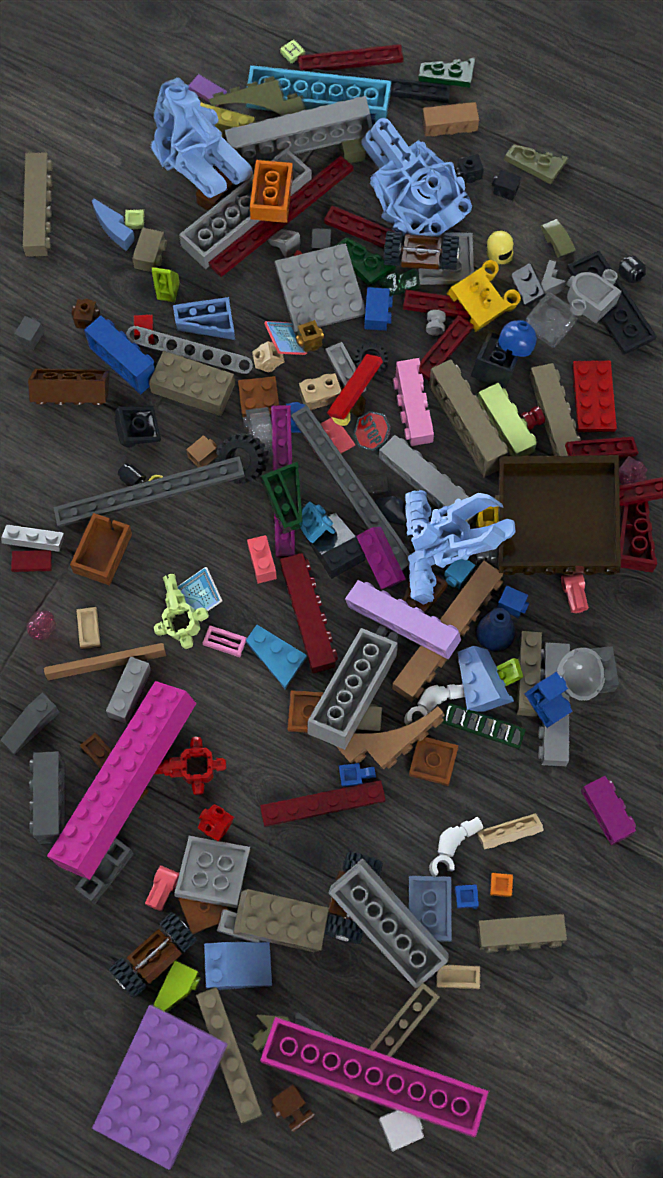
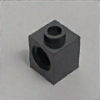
M501 170L499 175L493 179V194L513 201L520 186L521 176Z

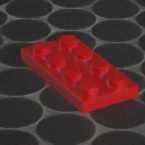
M573 361L577 432H615L617 427L611 361Z

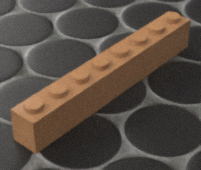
M483 561L441 617V622L447 626L452 625L456 627L460 636L464 637L470 629L468 625L471 621L475 622L480 616L481 611L479 610L483 605L487 606L491 601L493 591H498L502 586L503 573H499L498 569ZM420 646L393 682L392 689L410 702H413L415 698L419 699L425 690L423 688L427 682H432L436 676L435 670L438 666L442 668L447 659Z

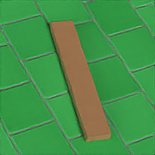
M159 643L48 666L44 668V673L48 680L125 665L128 663L130 656L141 661L166 656L164 644Z

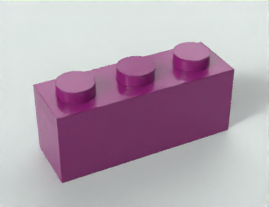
M372 527L356 536L381 589L391 588L406 580L381 527Z
M603 776L583 786L581 793L612 846L632 836L636 832V824L631 816L628 817L625 812L626 806L623 800L615 794L614 791L616 789L613 782L608 780L606 776Z

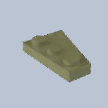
M513 144L505 155L504 160L551 184L567 163L568 157L552 156L553 153L546 152V154L537 153L535 149Z

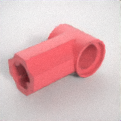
M576 573L574 575L561 576L562 588L564 593L567 594L571 613H581L588 610L583 574Z
M161 865L156 872L153 881L154 885L145 904L162 911L171 891H174L176 888L179 873Z

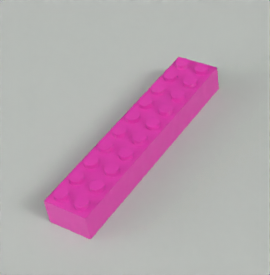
M157 681L154 682L47 855L59 867L88 880L91 879L197 704L185 690Z
M277 1017L274 1019L260 1060L266 1065L473 1138L476 1136L489 1092Z

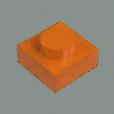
M492 873L490 895L511 897L513 875Z

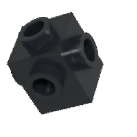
M478 154L464 156L457 160V167H455L456 177L461 176L464 184L474 183L483 178L484 168Z

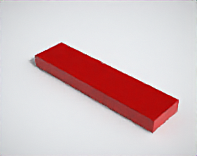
M365 355L327 413L330 417L342 420L346 418L383 363L381 357Z

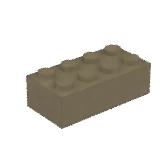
M163 351L149 384L151 393L222 416L235 386V380L232 373Z
M246 889L241 892L233 934L317 952L322 948L329 908Z

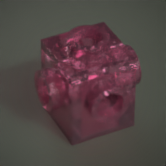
M629 456L619 468V481L622 485L646 481L648 477L645 475L648 468L642 462L636 461Z

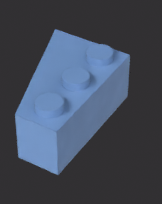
M229 297L173 305L177 331L235 340Z
M472 646L458 651L467 710L484 712L514 702L512 696H509L505 688L506 684L497 673L498 669L488 649Z

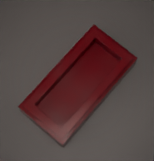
M12 551L11 570L12 572L52 571V551Z

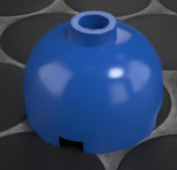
M523 320L511 321L502 329L498 342L504 351L508 349L513 351L512 355L524 357L529 356L534 350L537 336L534 328L528 322Z

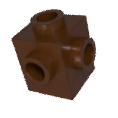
M77 299L76 306L72 308L75 327L86 329L100 317V309L97 308L96 301Z

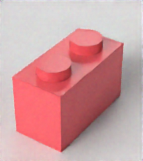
M267 536L248 539V550L257 583L277 579Z

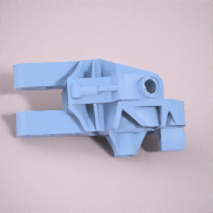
M175 78L161 85L154 112L157 129L151 148L162 167L165 166L166 170L175 168L194 183L208 198H212L227 189L225 179L213 168V165L236 185L253 176L252 167L221 137L222 132L215 127V124L218 123V115L215 110L200 106L197 94L188 90L189 86L184 84L180 78Z
M386 118L379 119L362 138L363 148L379 168L370 177V184L374 187L376 196L382 205L383 213L381 217L394 225L393 231L402 232V237H405V234L439 237L471 211L472 204L465 192L464 180L461 176L456 177L453 163L443 162L435 156L433 151L426 147L424 142L418 140L408 147L392 123ZM428 181L434 184V188L429 186ZM417 189H419L423 196L430 197V199L422 197ZM458 205L463 207L464 212H461ZM431 226H434L436 228L437 233H434L431 230Z

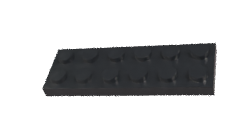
M599 250L567 266L570 275L574 277L584 272L594 273L602 277L605 270H612ZM617 277L613 286L622 292L617 303L600 320L623 355L656 340L657 335Z

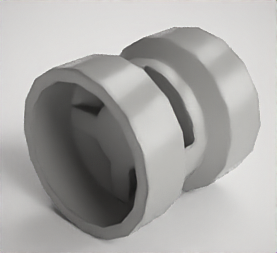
M431 310L427 313V321L429 323L426 326V332L428 334L441 335L445 332L443 322L445 321L446 314L443 311Z

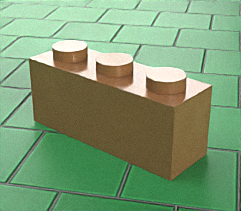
M476 102L423 108L422 121L425 136L478 131L479 117Z

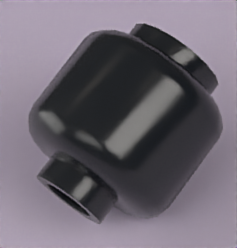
M629 256L621 260L618 272L627 282L638 283L645 277L646 266L636 256Z

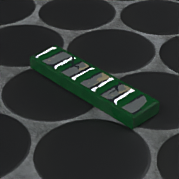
M450 703L442 722L451 727L516 749H520L526 731L524 728Z

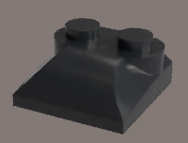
M154 406L117 407L115 410V424L119 441L123 446L131 448L136 444L161 441Z

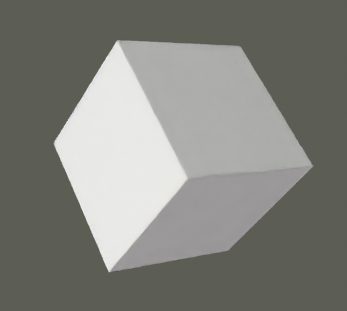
M395 1111L379 1118L391 1151H395L424 1137L421 1131L423 1129L422 1124L417 1117Z

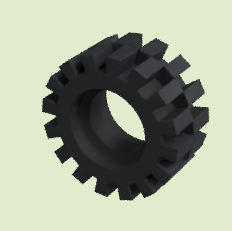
M369 342L368 346L363 344L362 349L359 347L357 352H355L354 365L357 369L366 354L381 357L383 363L374 374V378L377 379L378 375L382 376L383 372L387 370L388 354L386 349L383 350L382 345L377 347V343H374V346H371V342Z

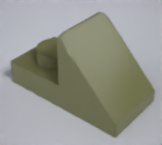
M256 1015L267 1030L264 1032L261 1029L254 1035L252 1046L259 1052L266 1045L275 1017L290 1022L288 1017Z

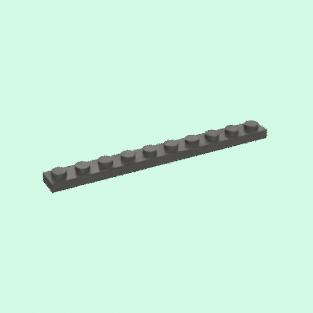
M306 405L291 415L292 420L368 529L381 527L401 570L403 571L409 567L408 556L411 554L309 407Z
M238 456L53 507L57 526L63 527L91 519L93 513L103 516L245 477L241 457Z

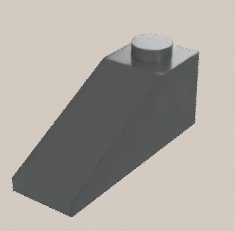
M41 693L25 708L1 738V742L15 755L60 713L59 710Z

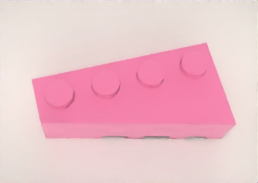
M419 358L398 361L396 363V376L393 378L394 390L397 389L399 394L396 395L397 404L402 407L403 411L400 412L401 421L406 424V429H404L405 439L409 440L410 446L433 443L434 438L430 411L425 409L428 407L426 393H422L424 391V381L422 374H419Z

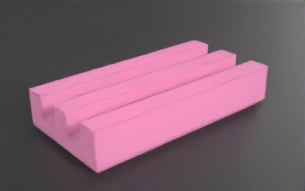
M209 625L203 645L241 657L247 638ZM211 632L240 641L241 643L237 644L232 641L211 635ZM210 639V640H213V641H216V642H219V643H222V644H225V645H228V646L237 648L238 650H235V649H232V648H229V647H226V646H223V645H220V644H217V643H214V642H211V641H208V640Z

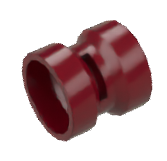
M538 406L531 408L529 412L525 411L519 414V417L525 420L528 431L533 429L535 425L545 423L544 414Z

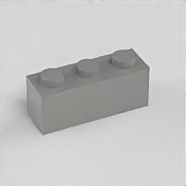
M130 656L106 709L109 718L128 724L151 673L149 663Z

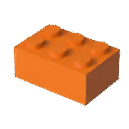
M256 160L250 201L251 220L287 223L293 180V163Z

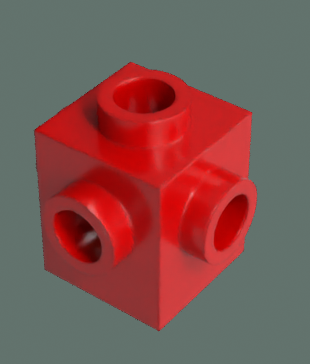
M213 804L209 809L205 808L199 816L201 822L198 829L207 836L219 841L228 832L235 817L227 813L223 808Z

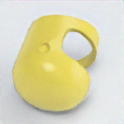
M496 231L489 236L487 241V257L489 260H493L497 264H507L512 260L513 238L509 233ZM511 250L512 253L508 259L499 260V255L506 254Z

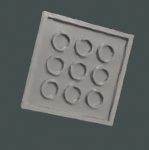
M346 243L275 261V267L295 333H298L299 325L313 320L316 321L318 327L365 316V306Z

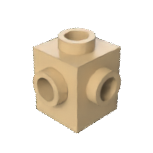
M268 341L252 352L255 368L265 372L273 371L284 362L283 354H278L274 344Z

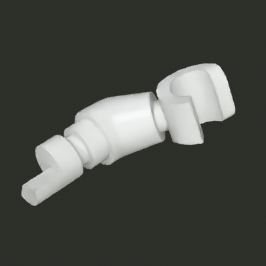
M463 684L447 685V688L434 685L425 689L417 703L418 706L411 708L404 717L405 724L408 725L412 722V714H419L422 718L428 714L427 712H431L437 704H441V701H445L447 698L451 700L465 697Z
M478 817L461 823V827H450L441 834L438 847L440 856L431 861L429 865V871L432 876L436 877L439 873L437 870L438 862L445 863L448 871H454V863L450 857H453L457 846L461 844L465 836L470 837L483 829V825Z

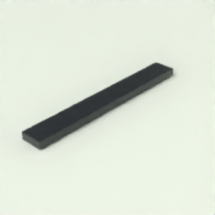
M312 69L314 73L391 81L390 97L449 103L451 85Z

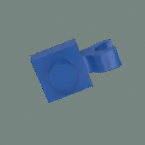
M359 763L339 766L342 787L362 784V779L376 778L375 767L360 769Z

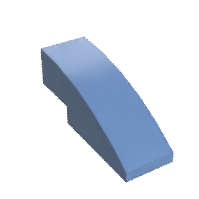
M93 199L94 212L100 225L117 245L127 251L135 241L133 230L125 226L123 216Z

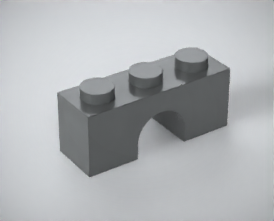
M115 838L91 879L88 880L83 877L75 887V890L95 905L133 856L132 850Z

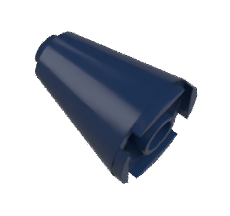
M503 608L494 609L482 617L477 624L476 638L482 647L490 651H503L509 648L515 639V626L510 614Z

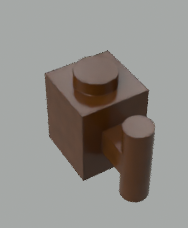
M293 1084L271 1100L274 1104L271 1106V1109L277 1118L282 1116L285 1120L290 1115L294 1117L295 1120L288 1125L292 1132H295L315 1117L310 1109L304 1114L301 1113L299 1109L306 1103Z

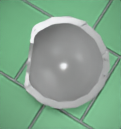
M589 648L573 649L561 660L557 673L566 681L568 688L565 691L566 695L580 701L590 700L597 696L605 683L604 668L600 660L601 657L595 651Z

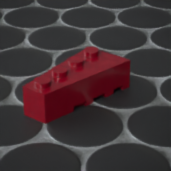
M648 501L621 507V568L653 573L657 566Z

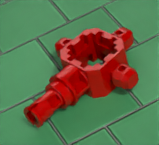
M192 737L191 749H185L181 753V757H169L168 760L161 762L154 775L164 774L165 776H170V778L183 777V780L188 784H192L194 795H202L204 793V783H209L214 778V770L223 771L226 769V759L216 758V760H213L212 752L207 748H203L202 739L200 737ZM201 756L207 758V773L192 776L188 774V759Z

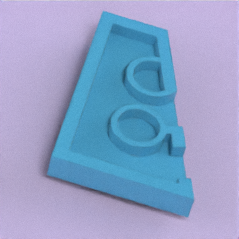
M259 625L255 626L246 639L248 646L267 666L272 675L277 678L282 687L286 689L306 660L307 655Z

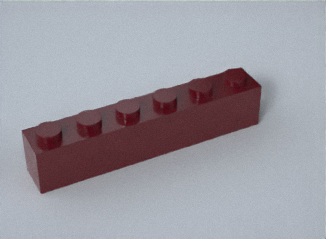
M303 553L280 559V566L312 674L335 668L338 656L336 649H332L330 642H333L330 630L326 631L324 625L327 624L325 613L320 612L319 606H322L319 594L315 595L314 592L316 583L314 577H310L308 572L311 570L309 560L304 559Z

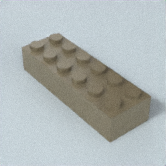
M448 360L431 368L429 387L482 476L486 477L499 471L500 457L507 456L508 447L504 441L501 442L496 427L490 424L487 412L485 410L482 411L479 406V399L470 391L471 388L468 381L462 378L459 366L457 364L454 365L452 360Z

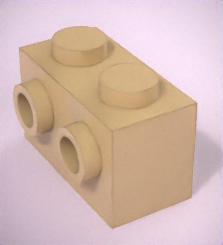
M335 373L324 374L320 378L306 379L299 383V392L303 404L307 405L310 410L333 404L341 393Z

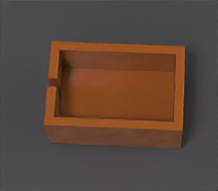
M93 513L70 563L73 573L110 586L132 536L130 525L113 520L111 524L110 518Z

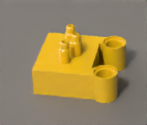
M493 260L485 261L480 269L452 286L447 293L454 302L458 299L471 316L470 323L474 325V332H477L506 311H513L520 302V294L517 291L508 290L501 297L490 281L494 279L499 270L498 264ZM485 269H490L492 274L487 273ZM507 298L512 299L514 303H509Z

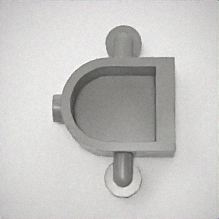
M607 269L603 272L602 277L590 272L580 273L575 277L572 276L566 284L570 287L567 299L571 305V313L578 316L583 314L594 323H597L617 303L622 292L613 286L618 277L617 273Z

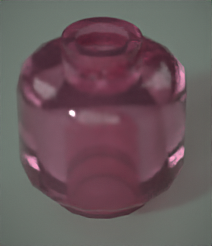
M49 611L34 612L27 622V632L35 640L49 638L56 627L53 614Z

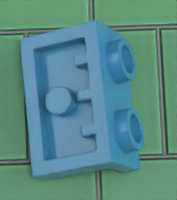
M309 502L302 509L303 522L301 530L306 538L313 543L325 530L332 534L336 531L332 526L334 524L333 521L325 515L326 511L319 504L315 506Z

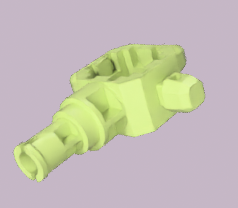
M169 574V578L167 576L163 577L167 590L165 599L167 608L162 614L163 622L156 624L154 631L156 635H170L172 638L180 641L184 649H188L193 646L191 636L197 635L200 630L199 621L201 622L209 617L206 608L195 610L186 604L184 594L181 593V590H178L175 574ZM186 611L190 619V625L187 626V629L182 628L175 632L174 625L172 624L173 618L176 617L175 615L184 614Z

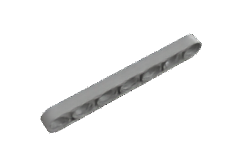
M132 326L127 330L126 336L132 343L134 342L142 346L166 351L243 374L249 373L253 368L252 361L246 356L138 326ZM134 329L139 330L141 333L138 340H133L130 337V332ZM152 334L157 335L159 338V342L156 345H151L148 342V338ZM175 340L177 342L176 349L169 350L166 346L167 341ZM189 344L195 347L193 355L185 353V347ZM207 349L211 350L214 354L213 358L209 361L203 358V352ZM229 355L232 359L231 364L223 365L221 363L222 356ZM241 360L249 361L250 367L248 370L243 371L239 368Z

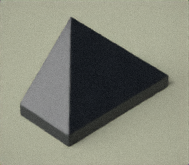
M396 496L375 500V504L388 522L406 526L405 502Z

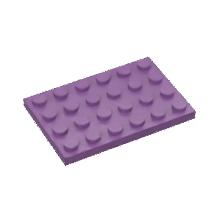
M149 1005L92 1129L159 1165L171 1169L228 1043L153 1005Z

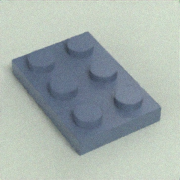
M409 876V910L438 942H451V877Z

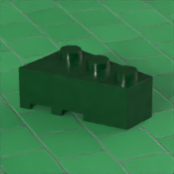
M298 462L264 474L261 478L262 485L283 534L302 527Z

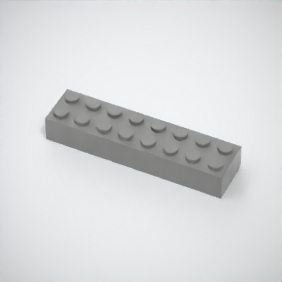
M363 96L310 110H303L298 113L286 114L273 119L269 118L261 122L233 127L225 130L227 143L249 165L256 164V160H272L286 148L291 153L297 154L339 144L342 141L363 138L371 130L372 121L367 98Z
M287 148L271 160L293 163L291 195L312 179L311 170ZM254 175L179 234L181 247L205 269L209 267L208 262L260 221L251 220L250 201Z

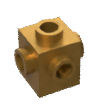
M315 320L298 326L296 341L299 347H303L304 352L315 351L322 347L324 334L322 329L318 328Z

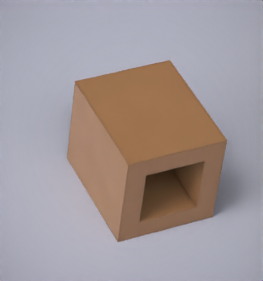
M204 435L186 449L188 458L197 467L206 466L218 456L216 454L217 445L212 439L208 440Z

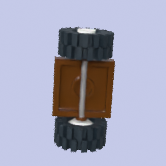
M387 231L384 265L400 266L402 254L401 267L438 270L441 256V269L456 270L459 257V236L444 235L442 249V237L405 234L403 246L402 232Z
M348 852L342 867L344 872H338L336 881L362 858L378 876H380L383 863L368 855ZM331 896L328 913L332 915L328 916L324 933L344 942L360 944L364 931Z
M173 912L159 923L169 936L166 937L158 929L127 957L133 965V970L122 957L109 968L117 982L133 998L147 987L137 974L140 973L148 983H151L181 955V952L174 946L173 942L185 952L197 941L188 927Z

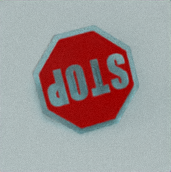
M369 411L358 418L353 434L359 447L375 451L386 444L391 427L384 414Z

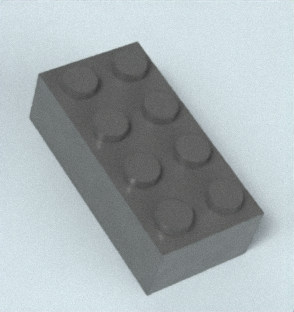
M58 751L33 753V759L30 760V771L33 772V780H30V792H33V800H30V813H33V821H30V834H33L40 844L55 843L65 828V761Z

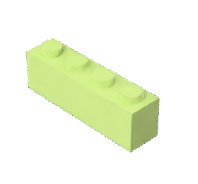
M497 383L478 393L482 410L487 412L489 421L492 426L496 427L501 441L506 443L509 454L511 456H527L533 453L537 444L536 438L527 430L525 420L519 417L517 407L508 399V393L505 388H501L500 384Z

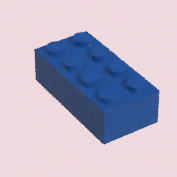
M102 316L98 317L84 329L89 348L140 395L150 387L149 381L155 370L154 361L148 354L144 355L136 343H131L123 331L119 332L109 319L106 320Z

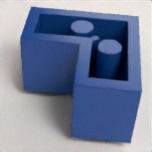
M557 671L524 693L546 728L572 712L569 701L562 696V693L568 689L566 681Z

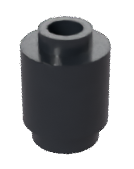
M126 463L118 471L120 480L127 486L146 482V475L132 464Z

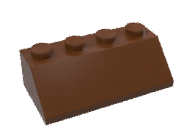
M34 369L28 380L30 402H35L39 405L46 404L47 402H54L57 405H62L66 402H73L75 405H82L84 403L101 405L106 403L108 398L110 371L109 369Z

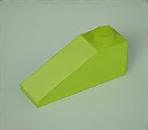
M152 267L157 299L175 302L180 284L178 273L172 270Z
M174 961L153 1006L165 1012L170 1011L185 999L192 989H197L201 980L198 978V971Z

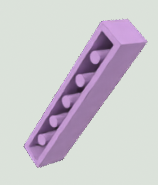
M358 580L345 598L349 608L446 659L450 658L461 641L456 627L452 625L447 626L437 617H430L421 609L408 606L402 599L396 600L392 598L388 592L384 590L379 591L368 582L363 583Z

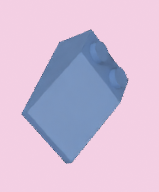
M270 942L204 944L207 990L216 987L218 990L272 986Z

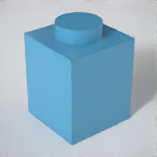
M456 560L445 571L444 579H446L445 581L450 586H456L460 589L474 572L475 565L469 560Z

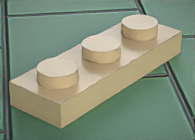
M535 813L480 830L477 834L483 848L487 849L503 843L513 842L519 838L532 836L544 830L541 821Z

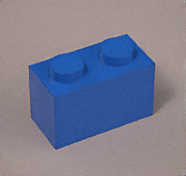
M367 287L364 329L387 331V324H391L392 312H388V307H392L393 296H389L390 289Z

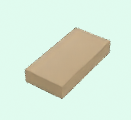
M97 608L77 609L80 648L100 647Z
M443 965L437 971L436 987L480 989V966Z

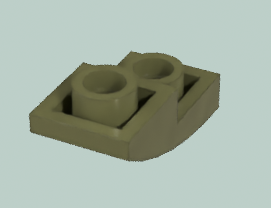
M557 219L541 225L547 243H552L558 258L576 250L568 233Z

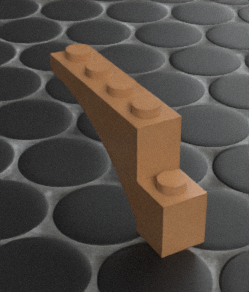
M436 707L416 722L399 729L375 734H353L345 750L340 747L337 748L351 764L355 762L360 763L366 757L365 753L368 751L383 769L386 767L389 769L396 764L398 756L407 754L413 748L412 744L414 742L423 740L428 735L427 731L431 727L436 728L444 721L443 717L445 714L439 707Z

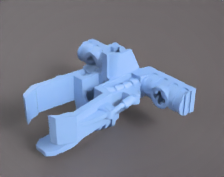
M414 490L411 493H406L407 536H414L411 538V541L415 548V552L408 556V561L410 562V597L423 605L433 601V587L436 585V578L432 572V565L436 564L444 568L456 560H467L472 554L496 549L502 541L513 536L515 533V522L510 519L475 529H470V525L465 521L490 506L504 508L502 503L490 495L477 493L470 498L456 499L454 504L439 510L434 509L432 512L425 491Z

